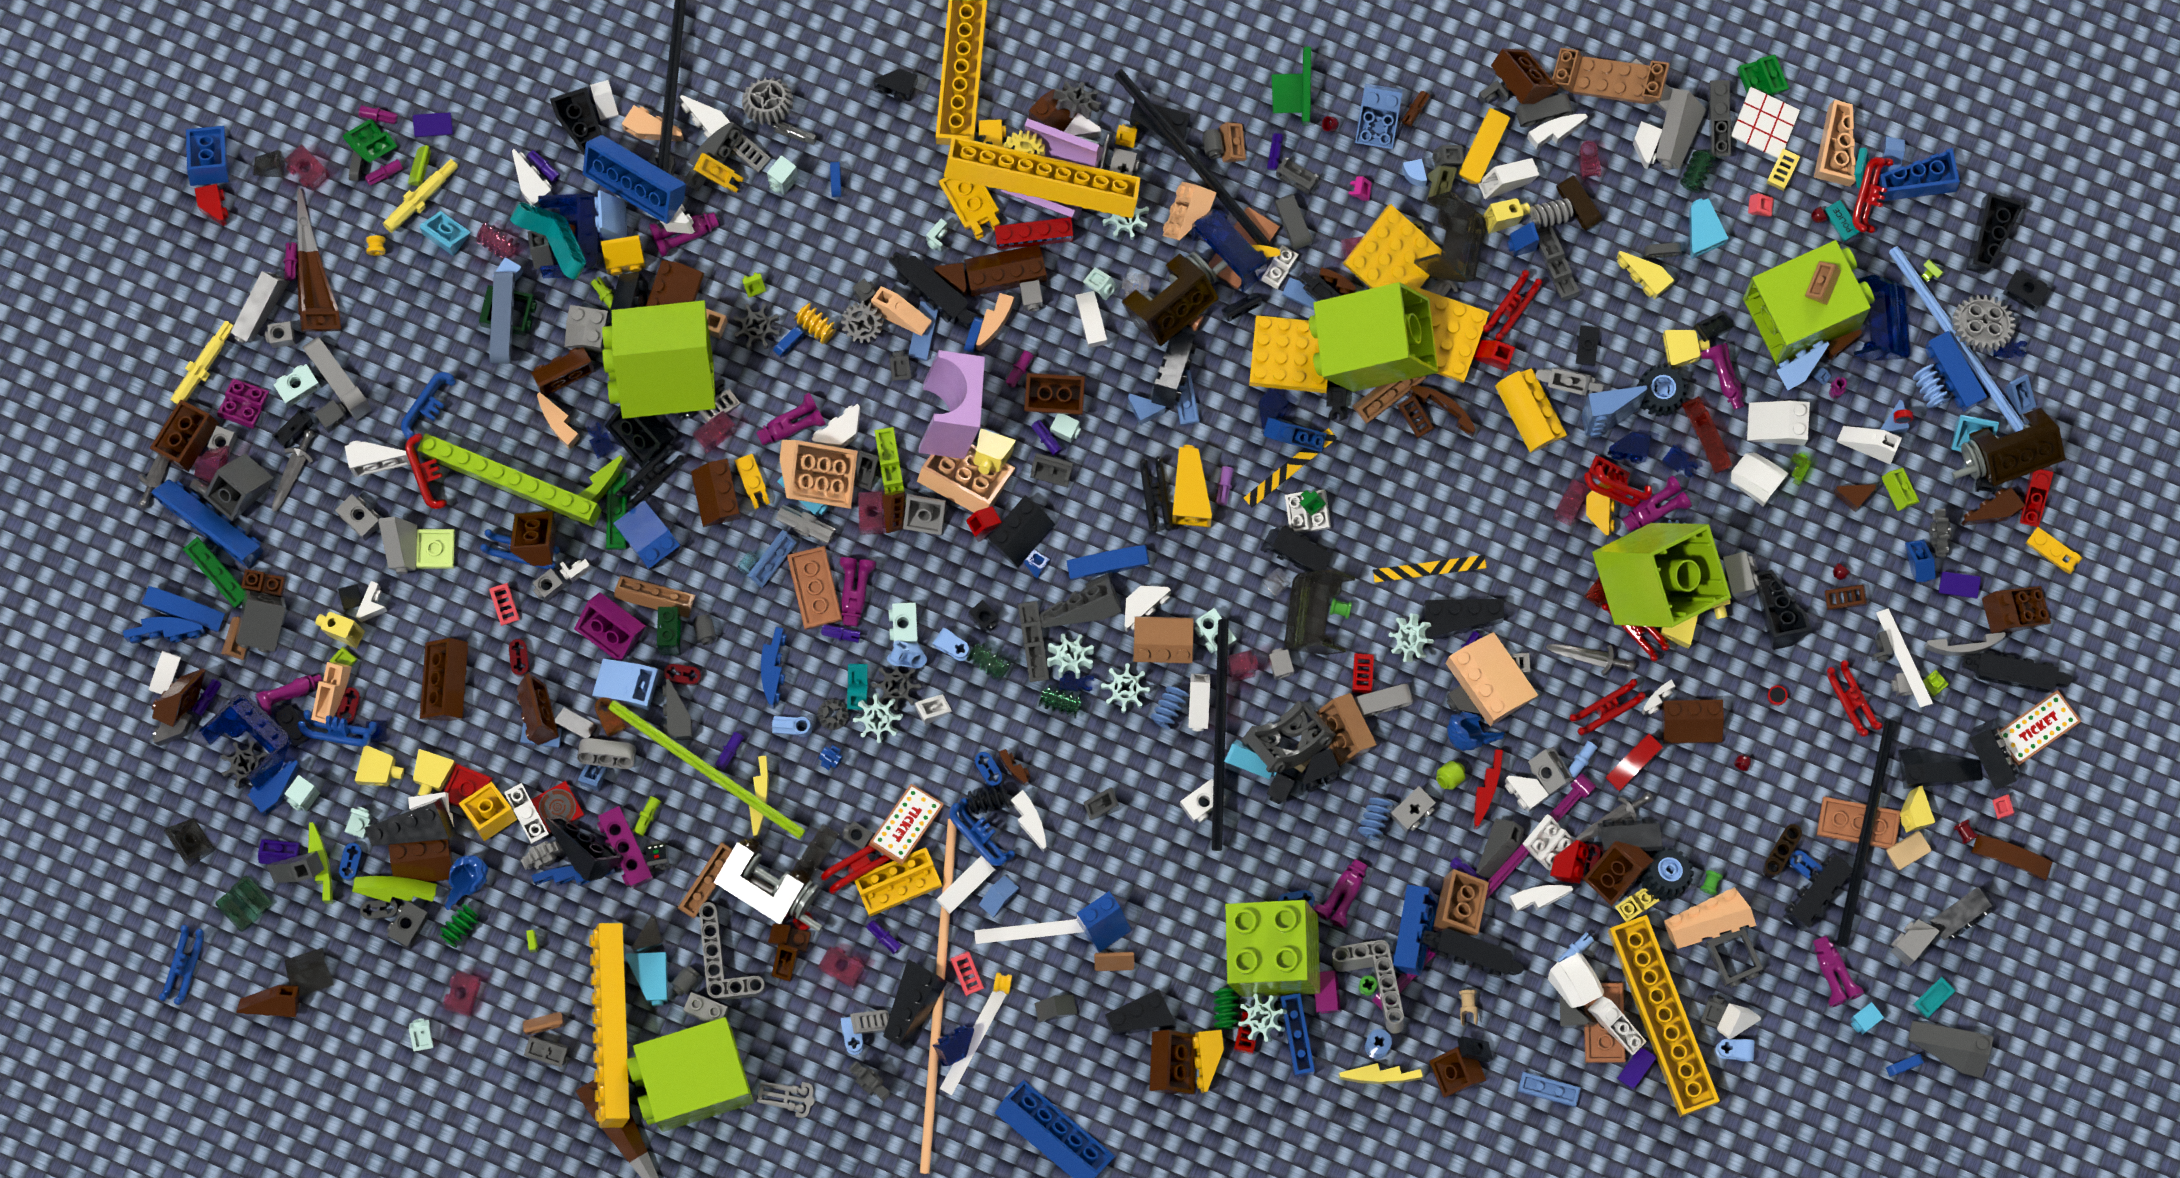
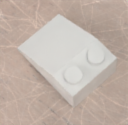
M1774 401L1749 403L1747 441L1805 446L1808 440L1810 402Z
M352 441L349 445L345 446L349 469L355 478L410 465L406 451L361 441Z

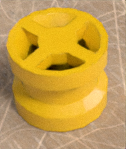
M375 235L366 238L368 243L366 253L368 255L380 256L386 253L384 248L385 237Z
M997 972L993 992L1003 991L1009 995L1012 975L1004 976Z

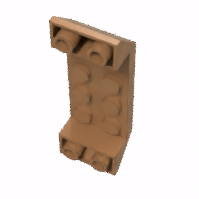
M1560 48L1552 80L1559 88L1577 95L1650 104L1662 98L1670 63L1651 60L1650 66L1584 57L1579 50Z

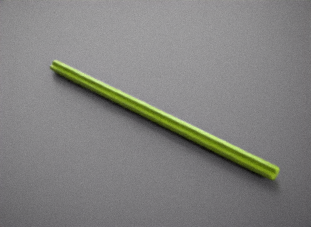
M617 701L611 702L608 708L617 716L796 838L801 839L805 830Z

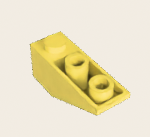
M1622 251L1618 252V264L1621 268H1626L1631 273L1630 277L1634 282H1639L1643 286V291L1648 297L1652 296L1656 300L1673 285L1674 279L1662 266Z

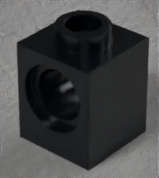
M981 600L968 612L969 617L983 633L988 630L991 632L998 625V615L984 600ZM982 614L990 616V619L986 622L981 621L979 618Z

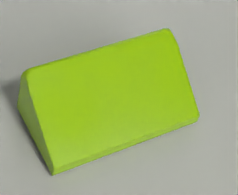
M427 145L418 148L408 179L409 185L419 187L423 183L431 156V150Z
M1904 468L1890 471L1882 476V480L1897 511L1920 502Z

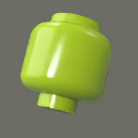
M1450 760L1437 770L1436 780L1443 789L1453 790L1465 781V768L1459 762Z

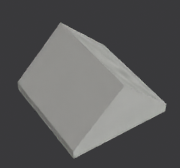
M907 494L903 529L942 535L947 508L946 500Z

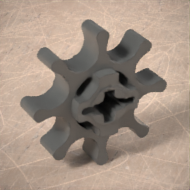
M1065 81L1062 90L1056 88L1053 95L1054 99H1058L1056 109L1065 108L1070 110V118H1074L1076 113H1081L1086 119H1090L1092 110L1099 112L1101 102L1096 101L1097 91L1087 92L1084 90L1085 84L1083 82L1080 83V86L1074 88Z
M765 303L762 304L759 312H752L749 304H746L747 317L742 319L734 316V322L743 325L741 331L734 333L735 339H739L741 336L748 337L749 341L746 344L748 350H751L752 344L755 341H761L764 349H768L765 338L768 335L780 336L778 330H773L770 327L773 322L779 321L778 314L772 317L765 316L764 312L767 309ZM757 324L760 328L756 329L754 325Z
M1935 509V513H1932L1933 522H1930L1929 528L1930 543L1932 549H1935V557H1946V553H1949L1948 544H1950L1952 537L1950 522H1948V517L1945 516V509Z
M895 666V671L890 674L886 673L883 668H879V673L884 676V681L880 684L872 683V688H879L884 691V695L879 698L881 704L887 699L891 700L894 698L893 710L895 712L898 711L897 705L900 700H907L911 706L914 705V700L908 696L909 692L914 689L921 690L920 684L913 685L909 682V678L915 674L914 668H911L907 674L899 672L900 666ZM894 683H895L896 685H898V684L900 683V689H899V690L896 689V688L893 690V684H894Z
M251 741L250 747L244 751L240 750L237 742H234L233 746L236 748V754L233 757L221 756L223 761L231 763L230 769L222 772L224 778L232 774L236 775L237 781L234 786L237 789L241 788V782L245 779L251 780V784L254 787L257 785L254 779L257 773L269 774L268 769L260 767L261 760L268 758L269 755L267 752L255 755L253 751L256 743L254 741ZM242 758L248 763V764H247V766H248L247 768H248L249 771H247V770L243 767L244 764H243Z
M857 1061L849 1067L850 1072L857 1077L855 1082L871 1096L873 1094L877 1095L883 1102L891 1095L890 1091L882 1085L884 1083L882 1078L871 1068H863Z

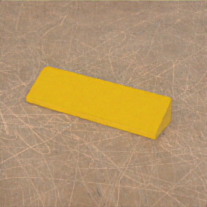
M1492 108L1488 109L1458 175L1471 184L1480 183L1510 120L1509 116Z

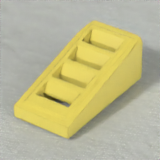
M1782 149L1767 180V184L1784 191L1800 156ZM1783 156L1794 159V162L1783 159ZM1782 162L1784 164H1787L1791 166V168L1788 169L1784 166H1781L1780 163ZM1777 169L1787 172V176L1778 172ZM1774 175L1785 179L1784 182L1774 178Z

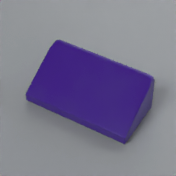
M450 112L413 115L415 137L453 135V121Z
M1942 572L1940 574L1938 593L1977 599L1981 577Z
M261 839L258 862L260 864H270L299 856L301 843Z
M1641 1047L1633 1055L1617 1079L1631 1090H1634L1657 1057Z

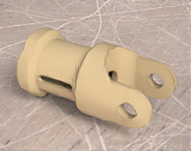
M1477 990L1459 991L1462 1003L1460 1008L1462 1026L1465 1025V1015L1471 1012L1474 1014L1475 1025L1478 1024V1007L1475 1005Z

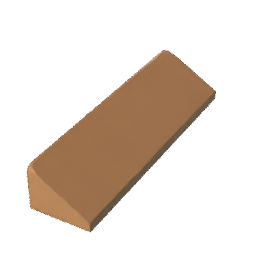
M1422 376L1378 386L1352 407L1367 424L1408 393L1411 386H1417L1427 377Z
M620 576L615 588L614 598L658 610V607H678L680 615L689 618L695 595Z
M722 842L719 844L677 907L678 910L693 919L696 917L699 908L706 902L717 884L714 881L733 849Z

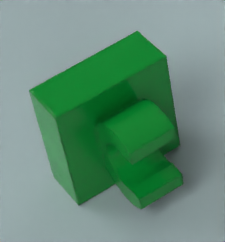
M1305 490L1301 494L1304 499L1299 503L1311 516L1326 505L1325 501L1315 490L1312 493Z

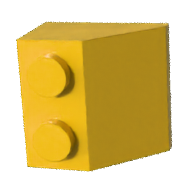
M639 235L601 241L608 274L619 275L624 271L639 272L646 268Z
M492 782L459 803L467 818L484 841L517 820L511 806Z

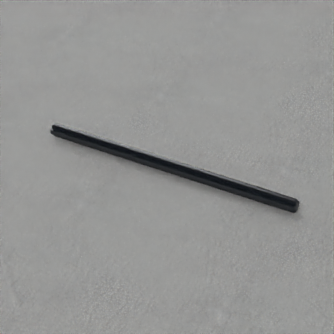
M675 0L657 164L658 168L667 173L669 169L686 0Z
M1123 69L1118 70L1114 76L1207 186L1212 191L1217 192L1216 196L1254 241L1258 245L1266 246L1269 240Z
M1227 619L1218 620L1212 816L1213 851H1221L1223 842L1229 627Z
M1887 719L1884 723L1836 943L1839 947H1847L1896 726V721Z

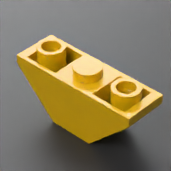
M1602 482L1598 484L1601 487L1609 489V487L1604 485ZM1591 491L1586 496V516L1605 535L1611 536V532L1615 531V520H1612V512H1615V500Z

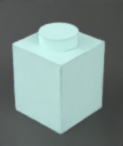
M1057 414L1050 427V433L1053 432L1055 436L1071 443L1073 438L1077 439L1081 432V428H1079L1080 421L1065 414Z

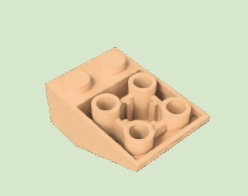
M1181 182V185L1176 190L1175 202L1170 207L1169 219L1164 224L1163 236L1180 241L1210 211L1217 192L1195 184Z

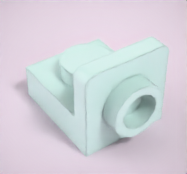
M942 218L926 234L927 245L931 249H937L940 252L943 250V244L937 239L941 240L947 233V223Z
M1096 267L1083 281L1087 287L1099 293L1104 300H1107L1117 288L1112 277Z
M351 808L350 812L352 814L345 833L364 839L366 836L364 828L371 823L373 817L368 813L369 810L365 808Z
M421 1018L412 1021L409 1024V1032L413 1051L433 1048L429 1020Z

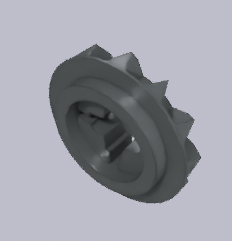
M833 698L824 701L819 706L817 712L819 723L829 730H837L843 727L849 716L847 706L841 700ZM828 708L832 709L833 711H838L836 713L837 721L833 717H828Z

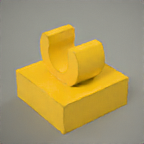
M1126 124L1119 125L1115 144L1134 148L1137 135L1136 127H1126Z

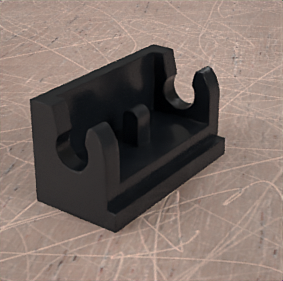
M299 408L297 413L282 428L272 434V437L284 449H287L314 422Z

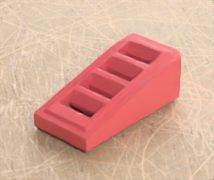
M508 583L490 588L489 591L501 626L520 620ZM506 590V594L495 596V593ZM508 597L509 601L498 604L497 600ZM511 604L512 608L500 611L501 607ZM514 613V616L505 619L502 617V615Z
M969 951L950 958L965 996L984 989ZM967 959L968 962L957 965V962ZM968 966H970L971 968L970 970L965 971L963 973L960 972L961 969L966 968ZM970 974L974 975V977L970 979H967L965 981L963 980V977L968 976ZM977 982V985L969 988L966 987L969 983Z

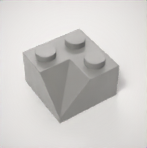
M570 305L566 322L565 348L584 347L585 351L603 354L602 327L609 325L607 323L608 311Z
M1745 551L1723 557L1731 592L1736 600L1739 601L1757 593V586H1760L1757 574L1755 575V571L1758 568L1753 556H1750Z
M1919 919L1915 923L1911 921L1904 929L1905 935L1901 933L1891 944L1894 948L1890 952L1908 967L1940 932Z

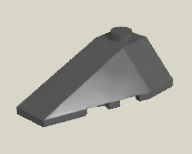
M1107 573L1085 584L1086 588L1079 593L1074 591L1065 602H1057L1040 613L1042 628L1104 620L1122 612L1119 598L1109 574Z
M1912 1021L1908 1041L1927 1053H1931L1945 1064L1947 1063L1957 1069L1958 1072L1982 1079L1990 1057L1994 1037L1966 1030Z

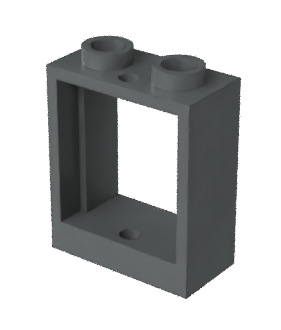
M1744 926L1739 927L1740 931L1733 933L1729 931L1705 943L1724 987L1729 985L1731 988L1742 984L1741 980L1745 978L1749 980L1755 979L1760 976L1759 972L1763 970ZM1741 937L1754 968L1729 978L1716 948Z

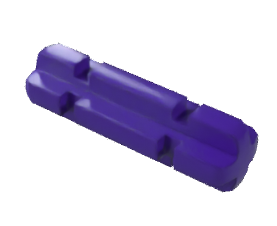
M1274 133L1272 136L1267 165L1269 170L1276 171L1278 168L1283 140L1282 134Z
M1458 857L1451 861L1450 867L1453 869H1458L1460 872L1485 881V878L1480 875L1478 876L1474 869L1466 863H1461L1462 860Z

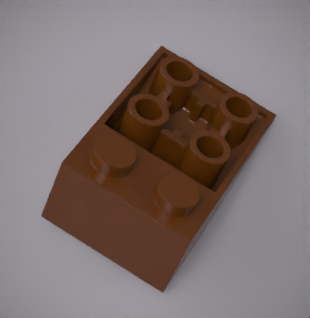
M2041 586L1995 591L1982 598L1991 634L2002 632L2007 634L2051 624Z

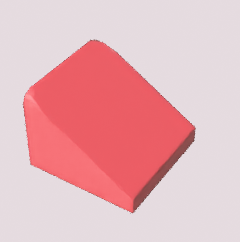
M1760 193L1750 196L1749 214L1772 216V197Z

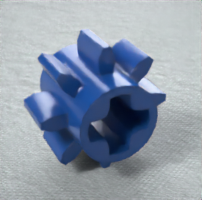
M834 745L831 748L825 746L818 758L822 761L821 766L827 770H830L831 767L836 769L843 758L840 755L841 749Z

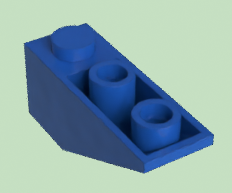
M1268 417L1263 436L1276 441L1322 452L1327 435L1324 432Z
M297 760L287 762L280 772L270 774L266 778V782L261 785L257 784L250 789V793L247 795L263 816H266L281 805L285 792L290 787L300 768Z

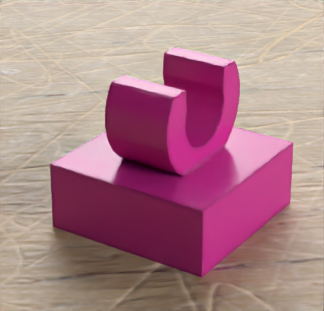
M1357 176L1356 181L1350 182V185L1355 187L1354 191H1349L1348 194L1362 201H1369L1372 182L1363 176Z

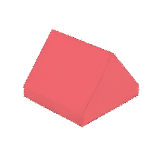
M2009 794L1992 800L1997 819L2014 816Z

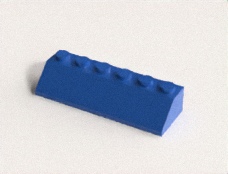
M603 135L586 142L583 166L584 176L665 224L671 221L684 201L686 190L684 182Z
M168 479L153 489L151 493L160 504L248 569L262 554L261 543L256 538H248L245 535L246 531L238 525L233 527L229 524L231 522L230 519L223 514L221 516L215 513L216 509L210 504H202L199 501L201 498L193 492L190 494L184 490L186 487L176 480L174 483Z
M1025 1080L1004 1098L995 1111L996 1115L1072 1178H1098L1115 1158V1155Z

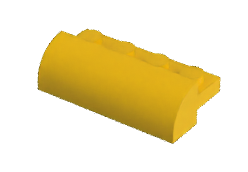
M1532 368L1523 372L1517 371L1495 385L1530 453L1545 448L1548 444L1567 436Z
M926 847L911 853L903 865L892 861L854 880L869 917L943 887Z

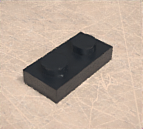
M291 704L274 714L294 748L311 739L300 732L298 722L301 720Z

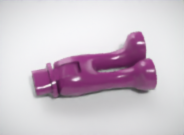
M714 212L707 215L703 213V216H691L694 222L692 224L695 231L693 234L682 233L666 240L663 239L676 234V232H667L664 227H660L656 223L649 224L651 234L661 257L667 256L671 249L699 238L707 232H711L712 228L719 226Z
M1727 343L1700 352L1702 359H1711L1715 364L1722 393L1725 397L1729 398L1727 402H1731L1734 410L1744 407L1741 399L1744 397L1741 383L1736 378Z
M810 393L804 395L803 403L800 406L777 416L767 424V427L763 425V429L756 432L762 445L769 442L773 444L775 441L788 438L813 425L818 427L826 425L819 410H816L818 408ZM814 411L811 415H808L802 420L793 424L791 423V421H793L794 419Z
M1673 475L1667 479L1663 490L1650 499L1638 504L1632 512L1629 511L1628 515L1622 519L1629 532L1653 523L1675 509H1689L1692 507L1689 498L1684 492H1681L1661 507H1656L1660 502L1681 491V486Z
M841 557L840 565L845 572L841 599L842 612H844L841 613L843 617L842 625L858 627L859 619L862 616L859 614L862 613L865 605L868 576L876 568V562L872 560H859L857 588L854 591L853 584L857 560Z
M320 674L313 677L308 675L296 678L287 685L256 693L255 698L263 717L266 718L271 715V706L275 703L299 698L308 694L310 689L315 690L319 681H323Z
M1354 859L1351 866H1347V869L1337 880L1327 901L1323 905H1316L1313 910L1320 918L1328 921L1340 896L1344 894L1345 896L1331 917L1330 923L1343 929L1347 927L1348 920L1346 915L1361 888L1363 878L1366 876L1365 871L1368 868L1366 864Z
M1827 936L1814 940L1813 944L1816 948L1814 952L1817 953L1819 967L1831 989V996L1828 1000L1830 1008L1843 1004L1847 1001V998L1850 1001L1864 994L1863 989L1853 982L1837 949L1833 947L1834 943H1830ZM1834 972H1837L1839 977L1841 978L1844 989L1846 990V995L1842 990Z

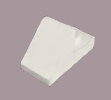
M370 582L356 615L358 621L363 622L387 612L384 606L375 603V601L380 599L382 593L378 583Z

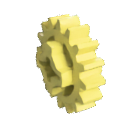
M1020 130L1018 135L1013 132L1012 137L1008 136L1004 143V148L1012 149L1013 145H1015L1014 150L1032 154L1037 150L1036 155L1045 156V144H1042L1043 139H1036L1037 134L1030 135V131L1023 134V131Z

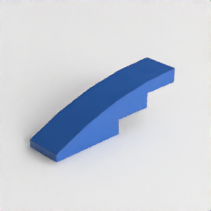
M1146 545L1111 550L1067 560L1070 580L1088 576L1095 577L1110 572L1118 573L1150 564Z
M148 586L141 603L174 618L195 622L215 632L219 631L225 613L152 586Z
M572 865L531 875L536 886L553 879L557 886L572 880H576L578 886L592 882L584 880ZM613 868V869H612L607 875H605V876H608V875H610V874L616 873V872H615V869Z

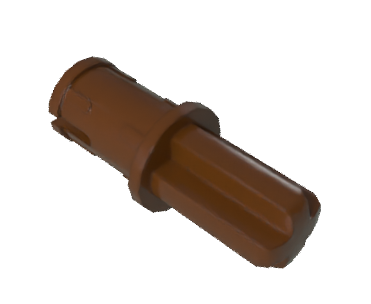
M1420 91L1414 102L1409 105V110L1401 119L1403 124L1412 127L1418 115L1422 114V109L1430 98L1427 92Z

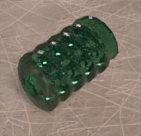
M1703 150L1693 152V158L1690 159L1689 165L1686 167L1687 171L1683 174L1684 178L1680 181V184L1685 189L1695 193H1700L1698 187L1704 188L1705 185L1701 181H1707L1708 179L1704 174L1710 175V170L1707 167L1713 168L1714 165L1710 161H1716L1717 159L1712 154Z
M977 643L969 653L967 661L973 660L974 666L980 664L979 669L981 671L986 668V675L993 673L992 679L995 680L999 677V682L1007 673L1011 661L1004 664V656L997 659L999 653L996 652L992 655V647L985 650L986 643L980 646Z
M1049 684L1043 690L1038 707L1044 703V708L1048 709L1052 705L1053 712L1059 707L1060 714L1067 710V716L1070 717L1074 712V718L1076 719L1082 702L1081 694L1073 698V692L1071 691L1066 696V689L1059 693L1056 686L1051 691V684Z

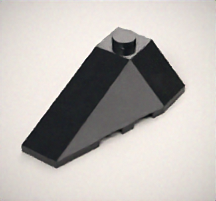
M587 87L550 98L556 118L584 156L586 142L602 135Z
M1773 570L1755 573L1760 586H1757V594L1772 649L1793 646L1812 632L1807 613L1798 606L1796 599L1787 592L1785 585Z
M1921 748L1898 750L1903 789L1982 781L1978 760Z
M562 816L545 819L546 824L573 868L584 880L602 879L623 860V856L607 843L604 845L595 841L596 837L594 835L580 832V827Z

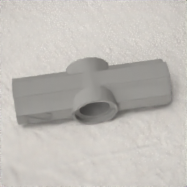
M784 504L776 517V521L794 528L797 533L806 537L811 536L828 545L836 531L835 528L818 521L813 515L806 512L801 513Z

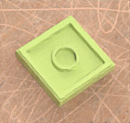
M417 529L416 569H454L455 530Z

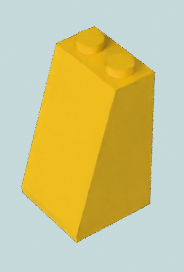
M1183 445V447H1179L1172 524L1211 528L1212 513L1199 449L1192 445Z

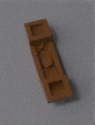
M1411 386L1409 390L1410 395H1415L1417 400L1424 405L1428 399L1432 400L1459 419L1456 427L1469 436H1474L1476 430L1467 413L1455 401L1436 390L1422 386Z
M1977 834L1978 837L1975 839L1971 851L1972 854L1988 860L1999 861L2023 870L2028 875L2044 881L2047 880L2052 861L2016 845Z

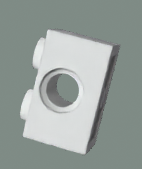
M1213 779L1180 801V806L1193 823L1197 821L1199 823L1203 822L1209 817L1208 813L1213 810ZM1202 798L1208 799L1210 804L1207 807H1202L1199 805V800Z

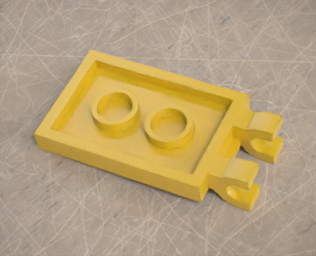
M947 177L938 181L965 230L971 228L977 241L984 238L981 225L989 221L994 232L995 226H1000V222L996 217L999 209L985 186L961 180H952Z

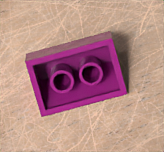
M599 592L587 602L574 630L615 660L623 661L640 639L646 625Z

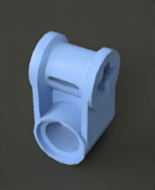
M942 628L932 643L937 649L958 661H965L970 656L968 644L946 628ZM964 648L965 652L958 654L957 649Z
M899 640L894 641V648L891 654L887 656V661L894 666L916 669L923 667L927 662V657L918 644Z
M851 1017L841 1018L847 1052L851 1055H859L864 1049L862 1034H854ZM852 1041H856L857 1043L855 1049H853L851 1046Z
M1724 1039L1716 1045L1715 1053L1721 1059L1754 1061L1755 1041L1749 1039ZM1724 1045H1726V1048L1730 1049L1727 1053H1725V1050L1721 1049V1047H1723Z

